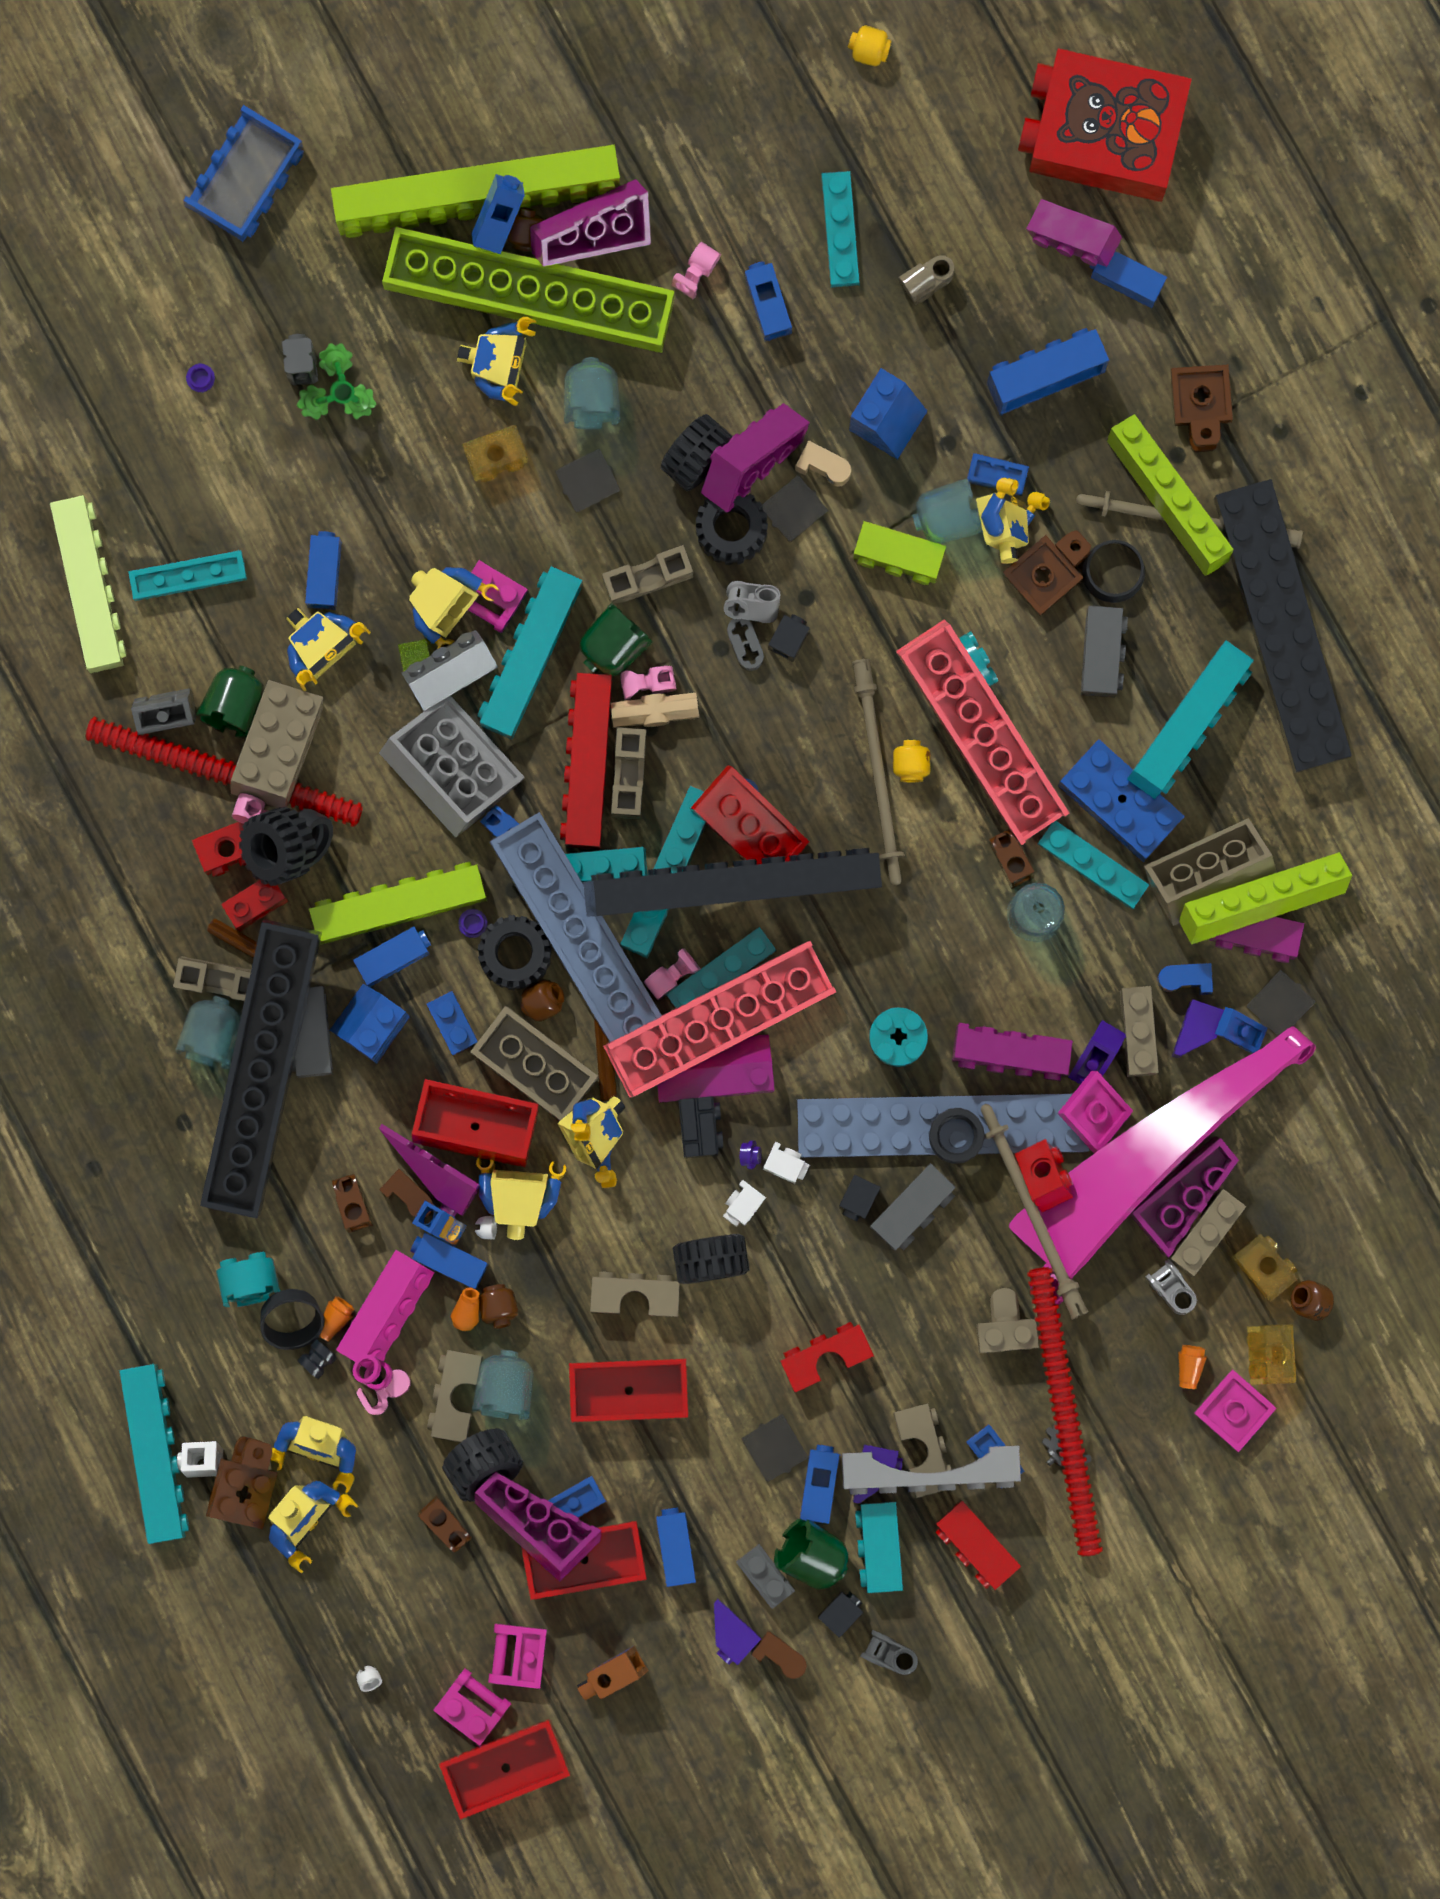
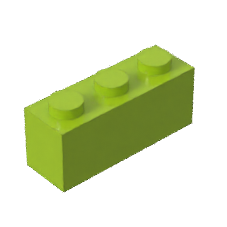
M864 521L853 559L858 560L857 564L863 567L874 568V565L886 568L885 572L887 574L897 577L906 574L912 576V580L916 583L929 585V582H936L946 546Z

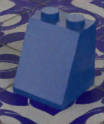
M880 368L851 415L849 431L898 460L926 415L927 409L905 382Z
M362 984L329 1031L377 1064L410 1016L388 998Z

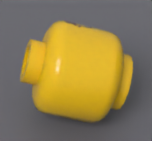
M864 25L859 29L858 33L852 32L848 49L853 50L852 57L855 61L876 67L881 61L886 62L892 40L888 39L885 31Z
M904 740L903 746L894 749L893 773L900 777L901 782H923V778L930 774L931 752L927 747L921 746V741Z

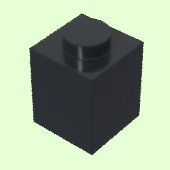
M793 614L791 617L784 615L768 644V650L794 662L810 631V628L806 626L807 622Z
M854 1174L839 1205L840 1208L844 1209L842 1215L856 1222L859 1217L865 1220L880 1187Z
M841 1591L821 1612L818 1618L840 1638L863 1613L859 1608L863 1603L852 1592L845 1595Z

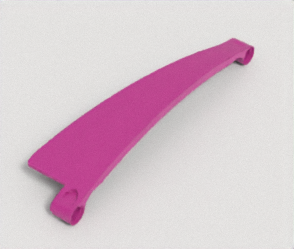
M1296 1027L1288 1028L1262 1049L1213 1075L1155 1111L1070 1171L1069 1175L1073 1182L1070 1189L1073 1198L1043 1213L1038 1208L1069 1278L1073 1279L1075 1274L1091 1259L1131 1212L1207 1136L1258 1091L1271 1082L1283 1069L1291 1064L1300 1065L1305 1063L1315 1052L1316 1045ZM1024 1208L1013 1218L1009 1228L1046 1262L1043 1267L1052 1268ZM1053 1271L1052 1273H1050L1051 1277H1054L1055 1280L1054 1282H1052V1286L1056 1287L1054 1295H1057L1058 1299L1055 1300L1056 1304H1061L1064 1300L1062 1296L1059 1297L1056 1292L1057 1290H1059V1282Z

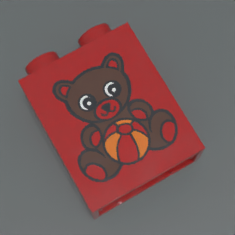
M1058 48L1053 66L1041 63L1037 65L1030 97L1045 100L1041 121L1025 117L1018 151L1033 154L1029 169L1031 173L1162 202L1170 177L1192 78Z

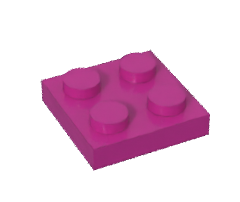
M1091 1071L1060 1109L1058 1115L1093 1153H1096L1107 1145L1133 1110L1098 1071Z
M1231 1369L1194 1414L1233 1449L1239 1452L1277 1408Z

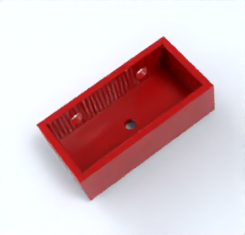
M425 1079L412 1130V1143L526 1168L538 1117L539 1104ZM478 1124L480 1128L474 1131L471 1126Z
M686 1359L569 1363L571 1422L688 1418ZM628 1386L633 1388L631 1395L625 1393V1388Z
M637 1521L597 1527L601 1530V1539L586 1555L589 1559L588 1563L582 1564L580 1561L560 1582L522 1548L530 1600L646 1580L647 1575Z
M550 1718L439 1763L460 1820L571 1775ZM505 1763L510 1766L508 1772L502 1770V1765Z

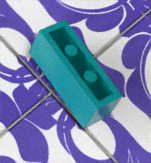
M896 1502L860 1504L861 1510L855 1511L856 1528H862L863 1540H857L859 1558L864 1557L865 1569L860 1570L861 1587H867V1593L903 1591Z

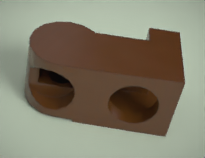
M1010 829L988 839L1011 889L1034 878L1035 871Z
M400 1169L379 1189L389 1199L395 1193L407 1204L408 1211L414 1217H416L424 1201L434 1205L433 1200ZM433 1210L428 1212L425 1218L429 1217L432 1214Z
M355 1174L332 1180L336 1194L335 1198L346 1231L352 1233L373 1226Z
M438 1496L418 1512V1517L454 1553L472 1538Z
M769 1630L751 1653L760 1662L766 1655L778 1664L783 1674L790 1679H797L806 1671L805 1658Z

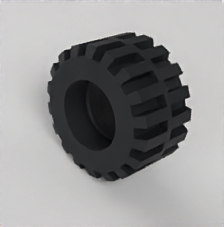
M708 414L702 415L694 420L675 440L663 457L660 468L686 491L694 489L706 479L712 462L710 457L713 451L718 446L723 447L733 436Z
M751 493L744 498L738 495L734 499V507L729 511L741 514L747 519L749 524L748 533L738 541L723 540L715 532L716 520L722 514L727 513L708 498L704 500V505L700 506L698 516L696 517V536L698 537L700 547L704 549V553L708 557L710 555L714 557V561L718 563L724 561L725 565H732V562L742 564L744 560L754 558L755 553L760 552L763 548V543L767 538V515L763 510L761 502H757L755 496Z
M279 807L255 815L244 823V830L240 831L239 836L242 839L239 842V848L242 849L241 857L246 862L245 867L247 870L252 872V876L256 880L260 879L262 884L275 886L307 874L310 871V867L314 865L313 857L316 856V850L314 849L316 844L315 838L312 837L311 833L313 831L311 827L306 825V819L299 817V812L291 811L288 807Z
M509 915L507 918L501 917L494 924L491 923L487 927L486 932L481 935V941L478 944L479 962L487 977L496 983L497 986L508 988V990H522L527 988V986L537 983L546 974V970L551 962V947L544 931L535 921H531L524 916L515 917V915ZM520 936L526 939L532 948L531 959L526 966L520 969H508L498 959L499 945L508 937Z
M740 1234L686 1241L672 1247L677 1280L682 1284L744 1275L750 1271L745 1237Z
M496 1428L476 1433L458 1444L445 1458L442 1469L459 1498L465 1502L475 1501V1492L495 1472L513 1481L523 1467V1460L507 1433Z

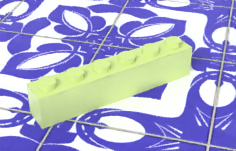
M84 495L52 502L50 506L86 668L90 673L124 666L122 658L127 657L124 641H118L116 630L121 629L117 612L112 613L110 602H115L111 585L106 586L104 575L108 574V567L105 557L100 558L98 547H102L99 530L93 529L92 520L96 519L93 503H88Z

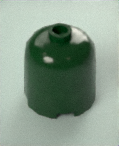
M612 602L584 633L580 641L581 652L587 658L583 663L594 674L598 671L612 676L621 674L653 643L649 636L632 620H629L621 613L622 611Z
M239 666L238 669L225 668L217 672L196 715L201 716L200 721L222 733L225 728L236 731L234 737L246 739L264 692V685L254 676L255 671L245 666Z
M799 1518L785 1530L782 1536L786 1540L782 1549L776 1548L775 1568L818 1590L830 1588L844 1578L848 1570L849 1554L846 1545L840 1539L808 1519L804 1521Z

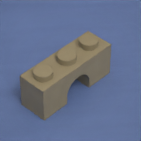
M684 545L656 554L654 559L636 566L628 564L603 573L602 578L610 601L614 605H618L693 578V570Z
M617 728L612 818L641 820L646 729Z
M181 956L178 959L173 987L201 993H217L229 996L232 999L245 1001L251 970Z
M1151 986L1122 988L1119 993L1121 1016L1125 1028L1124 1052L1127 1077L1156 1075L1159 1072Z
M1224 1189L1220 1190L1202 1213L1203 1215L1193 1229L1184 1237L1169 1257V1260L1190 1277L1195 1276L1247 1206Z
M599 1272V1277H592L590 1310L592 1313L620 1314L623 1297L630 1292H640L649 1301V1316L678 1317L680 1283L674 1281V1276L657 1275V1280H645V1274L628 1273V1279L616 1278V1272Z
M447 1350L446 1355H441L438 1372L443 1373L441 1384H435L432 1400L437 1401L435 1413L430 1412L427 1430H432L431 1437L458 1442L468 1438L472 1414L457 1410L452 1402V1394L455 1388L461 1384L478 1385L483 1356Z
M927 1403L893 1412L900 1440L916 1438L921 1440L927 1448V1457L924 1463L910 1468L908 1471L936 1473L951 1470L950 1464L944 1465L942 1454L947 1453L943 1437H937L934 1426L939 1425L935 1408L929 1409ZM926 1485V1491L914 1493L915 1497L918 1498L941 1491H938V1485Z

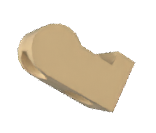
M808 441L795 467V471L806 475L810 469L825 476L828 482L834 486L845 485L851 476V466L847 460L811 441Z

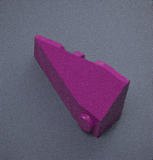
M769 1034L751 1036L658 1084L659 1103L679 1101V1099L710 1096L718 1098L774 1092Z
M381 1124L379 1127L380 1131L433 1196L442 1203L440 1209L453 1217L457 1213L463 1216L479 1192L480 1185Z

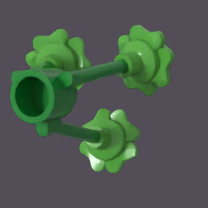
M330 343L326 350L319 353V357L322 359L319 362V366L325 369L329 376H333L336 373L338 381L332 384L330 395L324 396L326 394L324 388H316L313 385H309L307 390L299 392L300 399L297 407L303 409L302 415L304 417L311 416L313 419L318 420L321 415L328 413L327 406L334 400L345 404V413L353 414L355 419H359L361 416H370L372 413L370 408L376 406L372 389H366L363 384L354 388L352 384L346 381L344 372L352 367L350 359L353 354L345 349L344 344L339 343L335 346L333 343Z

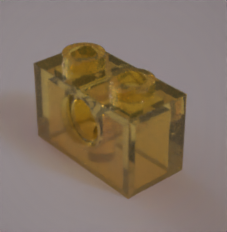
M516 425L462 443L474 481L479 479L481 482L490 481L497 477V473L508 470L509 473L524 468V463L528 462V457ZM492 450H501L504 453V457L498 462L491 461L488 455Z
M1259 1234L1235 1253L1232 1258L1267 1301L1270 1302L1298 1280V1277L1295 1275L1298 1270L1288 1258L1283 1260L1276 1251L1279 1247L1269 1235L1264 1238L1262 1234ZM1263 1258H1270L1274 1262L1275 1267L1271 1274H1265L1261 1271L1260 1262Z
M1293 1324L1247 1327L1250 1384L1296 1383Z

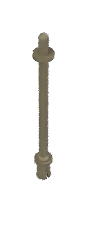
M1109 491L1105 492L1104 498L1086 494H1079L1076 497V502L1079 505L1102 509L1101 516L1103 517L1110 510L1164 520L1155 507L1110 499ZM1211 518L1219 530L1223 531L1220 519ZM1286 529L1291 547L1299 549L1303 531Z
M860 659L852 662L856 679L854 691L862 699L886 853L881 854L879 858L880 860H887L890 882L892 885L897 886L901 883L898 858L904 857L905 854L902 851H897L873 702V695L877 691V685L873 684L871 660Z
M984 1104L981 1107V1112L990 1132L984 1135L985 1139L993 1138L1059 1282V1290L1056 1291L1058 1296H1062L1072 1320L1078 1318V1316L1081 1317L1089 1311L1086 1309L1078 1291L1080 1286L1078 1282H1074V1280L1069 1278L1041 1214L1031 1200L1023 1175L1004 1135L1009 1127L1008 1125L1000 1126L992 1107L989 1104Z

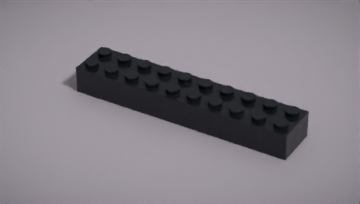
M1272 479L1215 495L1214 502L1224 537L1234 549L1231 561L1293 774L1350 758L1352 756Z
M869 848L846 850V856H842L841 851L817 853L818 859H813V853L791 855L788 862H785V856L761 858L762 864L758 865L756 859L733 861V867H728V862L705 864V870H700L699 865L676 867L677 873H671V867L650 869L647 876H643L642 870L620 872V878L614 879L613 873L591 875V881L583 882L587 917L880 888L882 887L879 853H870Z
M267 919L261 923L200 1206L256 1219L261 1214L322 936L320 931Z

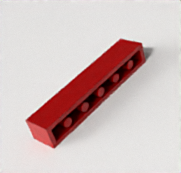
M577 673V680H571L570 697L575 698V709H569L568 726H573V737H567L566 754L571 755V766H565L564 783H569V794H563L562 811L567 812V823H561L560 840H565L566 848L596 850L601 848L612 675Z

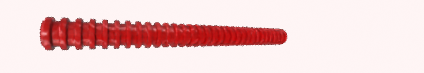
M95 716L89 721L85 734L86 740L89 742L95 740V744L99 745L101 742L104 747L110 745L114 750L120 748V751L123 753L129 751V755L133 756L135 753L138 758L146 757L147 761L154 759V762L157 764L163 762V766L171 765L172 769L178 767L181 772L188 770V773L191 775L197 773V777L205 776L206 780L212 778L215 783L221 781L224 786L231 784V778L236 767L234 761L228 763L225 758L217 759L216 755L209 757V754L206 752L200 754V750L196 749L194 752L191 747L183 748L182 744L175 746V743L172 741L166 743V739L158 740L157 736L151 738L148 733L138 735L137 731L132 732V728L124 729L123 725L117 727L114 722L108 724L105 719L98 721V717ZM302 783L295 785L289 801L292 808L298 806L300 810L312 809L325 815L327 818L332 817L335 822L342 820V824L351 823V827L358 825L363 810L362 803L360 802L354 804V801L351 799L345 801V797L341 796L339 799L336 794L328 795L327 791L320 793L319 789L311 790V786L308 785L305 788Z
M1041 1267L1029 1270L1026 1273L1027 1277H1030L1031 1280L1028 1282V1285L1032 1286L1030 1295L1034 1296L1031 1302L1035 1304L1033 1312L1037 1313L1035 1322L1039 1324L1036 1327L1037 1331H1040L1038 1339L1042 1340V1344L1039 1346L1044 1351L1041 1353V1357L1045 1358L1043 1366L1047 1368L1044 1373L1045 1376H1048L1046 1384L1050 1385L1048 1393L1052 1396L1049 1398V1401L1053 1403L1051 1411L1055 1412L1052 1418L1057 1423L1054 1425V1429L1058 1430L1056 1438L1060 1440L1057 1445L1061 1448L1059 1456L1063 1457L1061 1465L1065 1467L1062 1473L1066 1475L1064 1483L1068 1484V1487L1065 1489L1070 1495L1067 1497V1500L1071 1502L1069 1510L1073 1512L1070 1515L1071 1519L1074 1520L1072 1528L1076 1529L1074 1537L1078 1539L1075 1542V1545L1079 1546L1077 1555L1082 1557L1093 1556L1103 1551V1547L1099 1546L1102 1540L1097 1535L1100 1533V1529L1096 1528L1098 1520L1094 1518L1097 1514L1093 1510L1095 1502L1091 1501L1093 1493L1089 1490L1092 1488V1485L1088 1483L1090 1475L1086 1474L1089 1468L1084 1463L1087 1461V1457L1083 1456L1085 1448L1081 1446L1084 1443L1083 1439L1080 1438L1082 1430L1078 1429L1080 1421L1076 1419L1079 1413L1075 1411L1077 1403L1073 1402V1399L1076 1397L1071 1391L1074 1389V1386L1070 1385L1072 1376L1068 1374L1071 1371L1070 1367H1067L1069 1358H1065V1354L1068 1352L1063 1347L1066 1341L1062 1340L1064 1331H1061L1060 1327L1063 1325L1058 1319L1061 1317V1314L1057 1313L1059 1304L1055 1302L1058 1297L1054 1295L1056 1287L1052 1286V1282L1055 1280L1050 1275L1053 1269Z

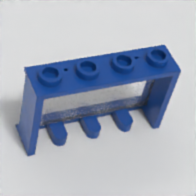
M245 105L240 109L242 115L236 125L228 129L226 133L227 139L219 151L215 150L211 157L212 163L204 175L202 173L199 175L196 181L197 187L190 198L186 196L183 200L185 208L196 212L244 242L247 236L251 238L259 226V222H257L262 212L266 214L274 202L272 198L277 188L281 190L285 186L289 175L286 173L292 164L297 166L304 154L302 140Z

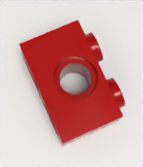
M236 822L192 840L206 875L212 874L213 877H217L229 872L228 867L237 863L240 866L246 865L245 860H242L241 857L242 849L239 848V842L242 840L239 837L240 831L244 830L243 823ZM225 843H232L235 846L234 853L229 857H223L220 854V848Z
M259 880L222 903L221 906L235 928L240 932L281 907L288 900L278 885H265Z
M1044 1139L1015 1153L1031 1200L1042 1213L1073 1198L1070 1189L1073 1182L1067 1170L1062 1168L1061 1163L1064 1162V1158L1057 1146L1052 1147Z

